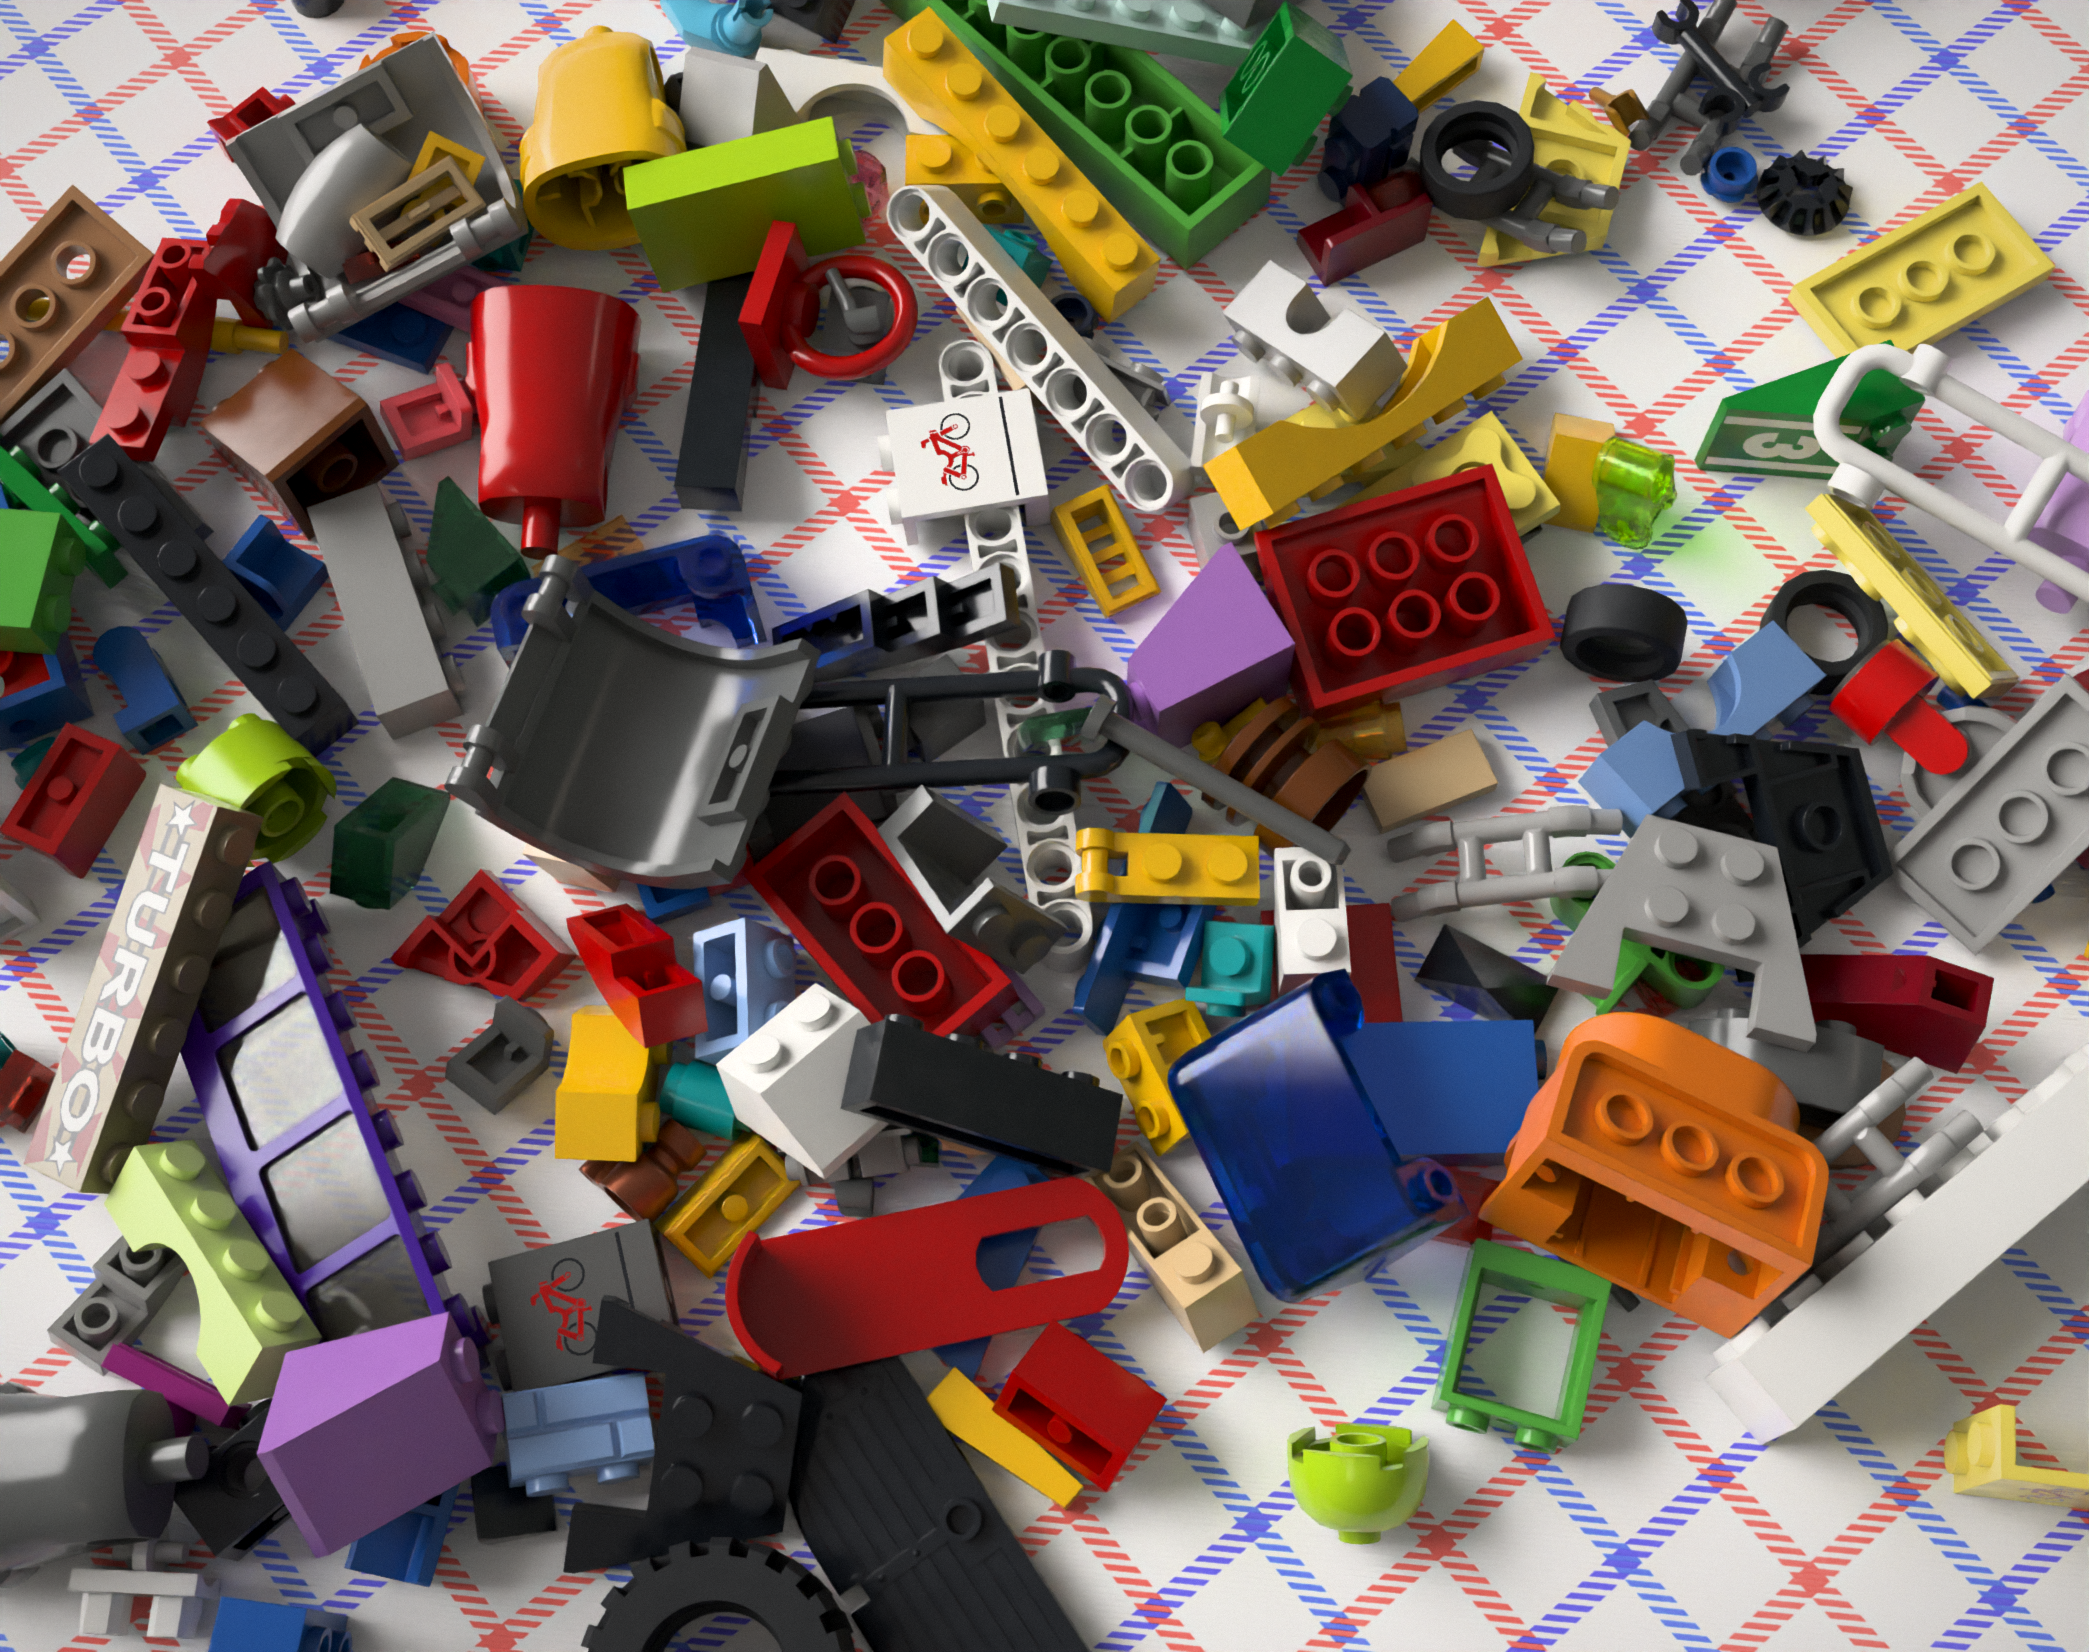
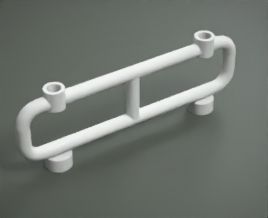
M1888 344L1866 345L1852 352L1838 367L1819 399L1813 416L1814 434L1821 449L1840 463L1826 487L1841 499L1869 511L1874 508L1886 489L2089 603V573L2027 539L2067 472L2089 484V453L1948 375L1947 373L1954 363L1953 359L1932 346L1919 344L1913 355ZM1875 369L1886 370L1899 377V380L1910 389L1940 400L2044 459L2004 525L1863 447L1842 433L1839 425L1841 412L1866 373Z

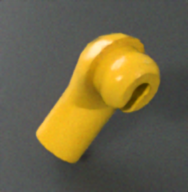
M1259 697L1221 728L1217 722H1205L1197 727L1192 734L1191 743L1193 748L1199 752V759L1209 765H1216L1222 752L1243 726L1268 706L1267 702L1262 697Z

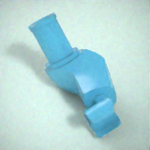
M660 0L663 12L685 44L741 58L748 57L759 48L762 40L761 29L770 22L773 16V9H766L771 4L770 0H738L735 5L711 3L709 0Z

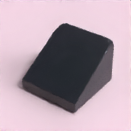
M506 1465L488 1467L470 1477L476 1532L479 1542L493 1545L558 1531L554 1494L528 1497L526 1485L509 1488Z

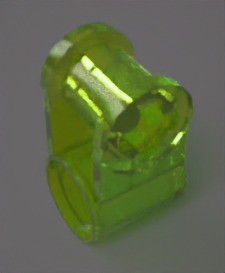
M1616 436L1608 438L1597 456L1592 474V484L1596 489L1600 515L1599 524L1607 537L1626 548L1634 550L1644 549L1648 546L1653 536L1652 526L1661 512L1671 508L1677 499L1674 481V455Z

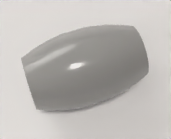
M362 123L358 124L332 141L311 162L297 181L285 204L277 229L276 240L293 256L318 274L328 279L334 278L361 260L370 251L364 243L365 238L360 231L356 232L349 223L351 216L407 182L414 163L375 131ZM402 205L372 223L377 231L395 221Z

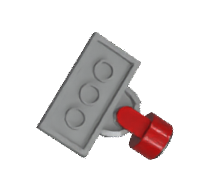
M1887 639L1868 653L1839 683L1828 699L1831 703L1829 711L1868 746L1875 745L1888 735L1905 750L1899 778L1905 799L1922 820L1888 853L1894 872L1889 878L1976 956L2089 847V691L2071 675L2065 674L2019 722L1998 709L1971 705L1939 712L1924 697L1938 682L1940 675L1899 639H1895L1892 642Z

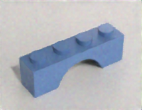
M1772 620L1732 651L1707 680L1716 707L1715 729L1707 733L1756 736V739L1771 741L1774 735L1768 730L1770 727L1780 721L1786 728H1789L1816 704L1809 694L1827 675ZM1645 720L1603 751L1578 781L1602 809L1621 810L1623 818L1622 830L1630 839L1634 836L1646 814L1674 820L1688 806L1682 797L1690 792L1685 790L1670 736L1675 733L1663 730ZM1717 784L1696 789V791L1701 796H1704Z

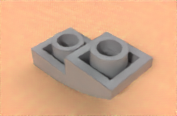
M122 1235L92 1266L96 1279L47 1329L50 1341L104 1377L109 1370L102 1367L101 1364L113 1344L118 1345L119 1342L132 1345L168 1299L188 1268L183 1259L172 1248L133 1252Z

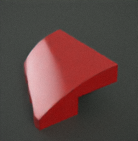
M229 198L221 210L219 222L216 225L212 224L206 233L209 255L193 254L190 258L188 269L206 299L230 300L245 326L272 330L274 322L271 319L268 320L264 313L255 305L253 300L255 292L253 284L258 279L257 270L261 267H266L270 258L276 257L283 265H286L289 253L276 240L277 229L266 209L245 199Z
M480 869L439 916L427 915L390 959L399 967L444 978L446 981L463 986H473L500 997L508 995L515 1001L523 1002L549 984L578 955L493 872Z

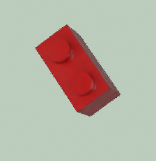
M1052 1319L1011 1372L992 1411L1107 1492L1148 1433L1168 1399L1148 1386L1143 1379L1131 1374L1095 1349L1086 1339L1074 1334Z

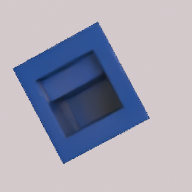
M118 626L107 630L98 638L92 654L94 663L121 692L128 707L113 714V717L122 735L142 756L199 726L162 657L150 646L139 630L130 626Z

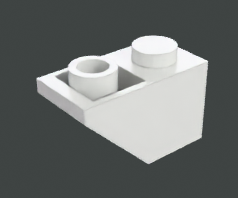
M1302 847L1275 848L1274 946L1278 998L1344 995L1351 974L1343 865H1332Z

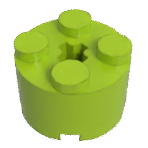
M246 713L237 717L230 724L228 730L213 740L200 754L186 759L180 765L176 774V781L182 789L209 795L264 817L247 867H255L250 860L266 857L274 864L289 858L302 849L317 835L328 818L321 810L327 795L329 794L335 800L337 785L333 774L300 742L290 737L278 723L262 720L255 713Z

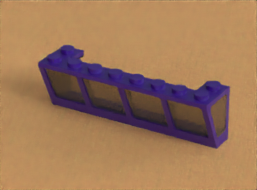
M271 861L259 865L242 878L232 906L231 915L226 922L210 967L208 979L202 989L187 1031L185 1043L180 1051L234 1201L321 1334L322 1338L318 1344L450 1311L462 1338L469 1337L474 1342L479 1356L480 1371L490 1367L491 1364L484 1349V1346L493 1342L488 1324L477 1305L469 1308L461 1293L453 1295L450 1292L443 1272L452 1268L450 1256L438 1232L434 1230L427 1233L419 1213L420 1209L428 1206L424 1190L411 1168L403 1172L395 1152L396 1148L404 1145L401 1132L388 1108L379 1111L371 1090L380 1086L377 1071L365 1049L356 1052L348 1032L357 1027L355 1015L343 992L339 990L333 993L326 976L327 972L335 969L330 952L322 938L331 933L326 915L316 898L308 899L297 877L287 880Z

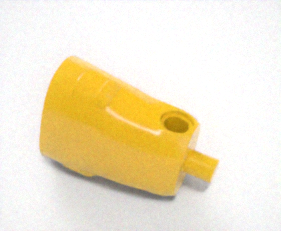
M597 25L589 28L585 32L584 37L568 42L553 50L539 66L538 92L533 126L525 132L519 146L520 182L524 190L523 208L529 222L542 236L553 244L572 250L596 251L616 249L641 243L627 211L623 168L687 152L684 139L685 131L681 120L666 105L662 70L651 40L632 32H614L607 26Z

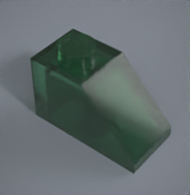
M449 476L438 483L426 561L437 580L430 589L452 616L462 611L478 628L535 583L523 557Z
M392 777L334 825L329 894L353 900L358 906L363 908L390 910L418 884L449 807L451 794L396 777Z

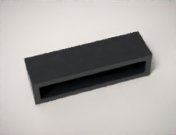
M885 1015L884 1020L857 1029L840 1109L1066 1177L1072 1176L1083 1179L1110 1173L1123 1094L1099 1087L1100 1079L1098 1077L1076 1071H1065L1061 1074L1042 1069L1043 1061L1028 1054L1005 1053L1001 1056L984 1050L985 1043L969 1035L947 1034L945 1037L924 1031V1022L905 1015Z

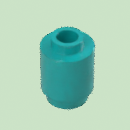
M692 1060L689 1065L678 1061L672 1065L662 1087L659 1101L660 1112L672 1115V1119L682 1126L730 1141H736L743 1130L750 1133L753 1131L736 1118L717 1066L698 1060Z

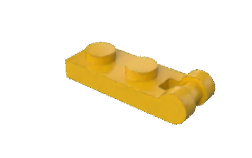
M1097 827L1085 828L1076 832L1075 852L1082 857V873L1075 877V896L1079 900L1107 903L1257 906L1260 899L1259 836L1123 833ZM1108 859H1125L1126 876H1114L1108 873Z

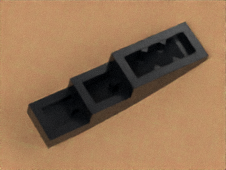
M998 562L949 583L933 575L884 596L866 589L772 628L773 646L803 638L820 650L821 654L812 674L814 683L897 666L958 649L1021 627L1014 570Z

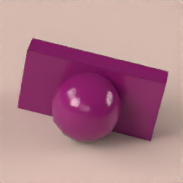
M124 1343L113 1344L101 1364L107 1370L145 1388V1390L162 1392L172 1412L175 1438L191 1436L193 1434L197 1415L219 1427L239 1431L238 1423L252 1406V1404L247 1402L228 1407L215 1385L144 1349Z

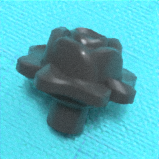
M273 257L268 260L266 267H261L257 270L258 279L253 284L255 289L253 300L256 307L264 313L268 320L271 319L276 324L282 323L284 328L289 331L294 328L288 317V311L304 303L305 300L316 297L318 288L311 275L306 274L296 277L290 265H283L278 258Z

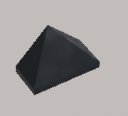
M1447 924L1443 925L1414 980L1490 1021L1533 1020L1534 1036L1559 990L1557 987L1546 985L1548 976Z

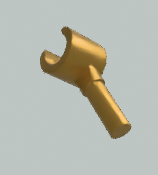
M1593 87L1589 91L1588 96L1590 100L1604 107L1603 110L1615 129L1624 136L1630 133L1628 127L1640 119L1647 120L1650 118V115L1633 89L1626 90L1617 96L1599 87Z

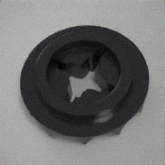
M1801 149L1792 158L1779 155L1769 168L1764 169L1757 186V201L1762 213L1776 227L1795 235L1813 236L1826 233L1842 222L1850 208L1853 187L1847 185L1844 181V168L1833 169L1827 165L1826 154L1818 159L1807 158ZM1798 183L1803 188H1808L1812 185L1814 187L1818 186L1814 198L1808 193L1801 194L1800 196L1797 194L1792 195Z

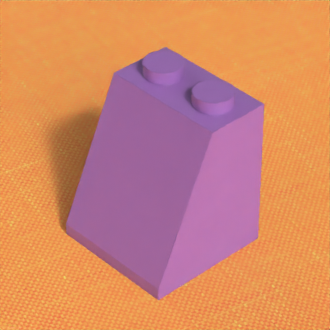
M1232 542L1218 549L1128 659L1127 686L1130 688L1134 703V723L1180 749L1191 744L1192 734L1201 724L1217 722L1221 728L1259 697H1262L1267 704H1270L1274 700L1286 696L1295 642Z
M449 1311L286 1352L256 1455L315 1558L331 1555L493 1464L497 1435L505 1429L503 1402L495 1389L488 1390L480 1374V1362L476 1346L471 1338H462Z

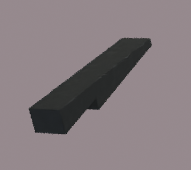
M755 271L708 282L674 483L682 509L742 512L752 418H757L761 377L738 319Z

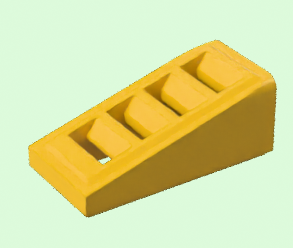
M1108 484L1053 508L1050 513L1051 525L1105 619L1149 600L1162 592ZM1098 515L1103 524L1081 534L1077 524ZM1110 535L1114 542L1113 545L1093 554L1090 553L1087 547L1088 544ZM1122 555L1126 562L1125 565L1103 575L1100 574L1097 565ZM1131 575L1135 577L1139 585L1113 597L1111 596L1107 586Z

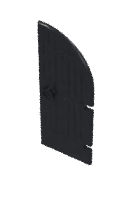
M900 1355L799 1376L797 1384L803 1386V1394L788 1494L791 1507L804 1540L838 1596L844 1595L860 1583L869 1597L870 1601L853 1612L851 1617L873 1652H1092L952 1435L943 1426L926 1399V1395Z

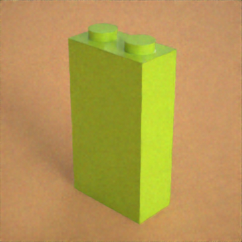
M832 116L623 168L627 211L663 293L755 271L773 220L796 223L807 257L866 243L862 219L872 217L864 181L857 183L852 181L851 176L859 174L854 148L850 138L839 140Z

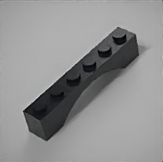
M108 433L57 470L84 505L180 611L269 716L290 737L300 742L314 757H317L359 724V721L343 698Z

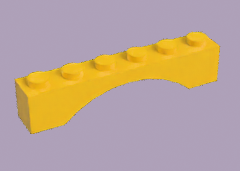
M927 7L884 38L883 77L920 118L936 124L957 138L975 153L1002 181L1038 227L1056 255L1070 283L1091 303L1092 307L1108 325L1153 291L1161 258L930 7Z
M1487 296L1413 340L1407 363L1408 368L1404 371L1395 392L1379 413L1367 423L1342 428L1306 427L1278 420L1205 463L1203 467L1240 531L1262 519L1267 528L1271 529L1302 511L1296 501L1301 496L1307 493L1313 503L1344 485L1345 483L1339 473L1348 467L1353 475L1356 476L1386 459L1387 456L1381 447L1390 441L1395 450H1398L1426 434L1428 431L1423 424L1424 420L1432 417L1434 423L1438 425L1468 408L1463 396L1471 392L1475 401L1508 383L1502 372L1522 361L1523 358L1490 298Z

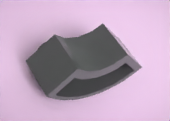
M1724 1008L1718 1011L1717 1018L1688 1022L1689 1030L1763 1065L1776 1074L1792 1091L1800 1111V1123L1827 1130L1880 1085L1884 1045L1856 1036L1857 1028L1843 1021H1817L1815 1023L1817 1032L1816 1043L1807 1053L1746 1037L1750 1013L1747 1010Z

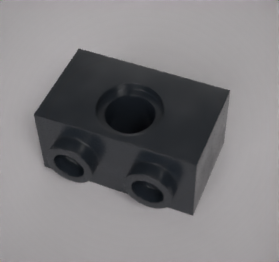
M273 1398L266 1399L251 1408L240 1419L238 1423L240 1430L220 1447L217 1445L208 1447L209 1465L206 1474L201 1479L176 1482L175 1503L215 1557L240 1561L292 1517L268 1474L264 1482L255 1490L248 1491L244 1483V1474L247 1466L258 1457L256 1454Z

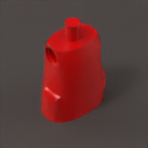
M510 285L494 287L480 292L470 304L471 342L466 343L467 376L465 377V382L469 392L476 401L481 430L478 504L482 515L500 522L522 525L520 553L530 559L545 560L548 555H558L560 527H585L605 521L608 500V478L622 415L628 412L638 397L637 385L641 367V355L638 353L642 323L640 315L625 301L609 294L566 286Z

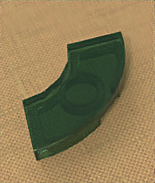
M1093 707L1060 711L1026 719L1016 730L1020 751L1025 752L1060 745H1070L1071 748L1094 743L1080 734ZM1100 735L1096 742L1107 740V738Z

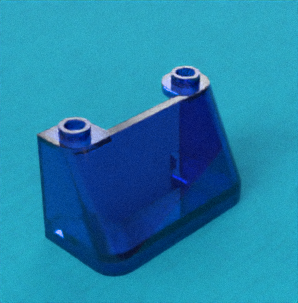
M706 530L577 563L596 591L635 616L694 602L701 629L711 627L713 624L723 627L732 635L738 649L767 642L746 556L739 540L731 533L722 530ZM539 572L520 578L505 587L495 597L491 606V624L497 650L509 670L530 625L522 618L521 612L529 595L538 593L542 581L539 579ZM566 598L564 599V601H563V603H562V605L564 606V608H565L566 603H567V601H568V599H566Z
M1345 968L1321 973L1191 1048L1175 1060L1168 1070L1167 1082L1171 1095L1260 1281L1276 1299L1286 1303H1299L1367 1280L1471 1214L1453 1175L1445 1167L1426 1157H1416L1402 1161L1341 1042V1040H1345L1360 1030L1364 1023V1007L1361 996Z

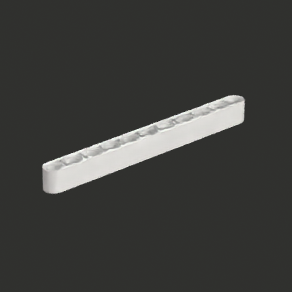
M959 340L951 343L943 350L939 357V372L944 401L998 393L993 360L989 350L982 343L974 340ZM966 375L977 376L976 379L971 381L957 380ZM1019 506L963 514L973 572L1000 562L1014 570L1015 585L1018 588L1016 593L1021 627L984 639L990 673L1038 670V658L1044 653V646ZM991 531L1007 533L1004 538L997 541H989L982 538ZM1010 639H1021L1028 643L1027 646L1016 652L1000 648V645ZM1034 696L1038 699V702L1033 706L1016 708L1009 704L1014 697L994 698L1004 758L1021 757L1029 751H1041L1047 755H1063L1054 703L1044 701L1039 696ZM1029 783L1009 784L1028 901L1062 920L1066 926L1077 929L1082 934L1080 939L1073 945L1067 947L1053 945L1041 961L1048 969L1058 973L1078 971L1090 961L1094 950V935L1089 902L1077 899L1075 896V877L1082 873V859L1075 852L1077 831L1074 814L1071 812L1060 815L1056 821L1048 825H1036L1028 820L1029 815L1035 811L1028 803ZM1049 867H1061L1071 874L1064 883L1059 885H1047L1038 879L1039 874Z

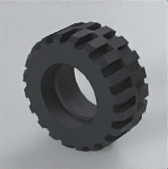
M711 1537L710 1542L699 1544L689 1540L670 1546L669 1554L657 1560L648 1557L631 1569L634 1577L623 1588L614 1586L600 1603L606 1611L597 1626L588 1625L580 1645L588 1648V1652H664L673 1636L689 1622L712 1613L731 1612L746 1615L763 1625L773 1635L782 1652H856L851 1636L854 1631L846 1613L839 1608L832 1597L833 1593L819 1578L794 1559L789 1558L772 1547L755 1541L753 1543L738 1541L733 1537Z

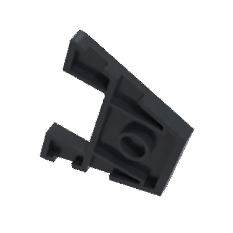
M1694 728L1670 735L1686 792L1742 778L1759 842L1775 846L1778 849L1799 949L1812 940L1811 934L1828 920L1839 918L1894 873L1859 748L1795 740L1783 742L1756 739V736L1736 733L1719 735L1707 733V730ZM1735 968L1739 983L1754 982V973Z
M604 1295L600 1306L593 1363L658 1371L666 1374L647 1510L575 1502L571 1512L563 1572L575 1574L645 1560L648 1557L665 1556L669 1554L670 1546L689 1540L696 1544L710 1542L711 1537H733L738 1541L782 1533L803 1386L788 1379L777 1380L755 1363L724 1348L722 1351L685 1334V1329L664 1319L658 1321L629 1307V1302L616 1296Z

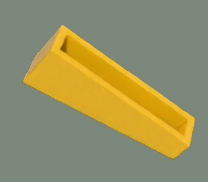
M1452 19L1400 73L1393 83L1418 109V115H1420L1480 70L1485 47L1458 22Z
M956 1367L947 1374L926 1398L950 1434L1064 1510H1067L1083 1492V1485L1038 1443L994 1413L992 1408L995 1403Z

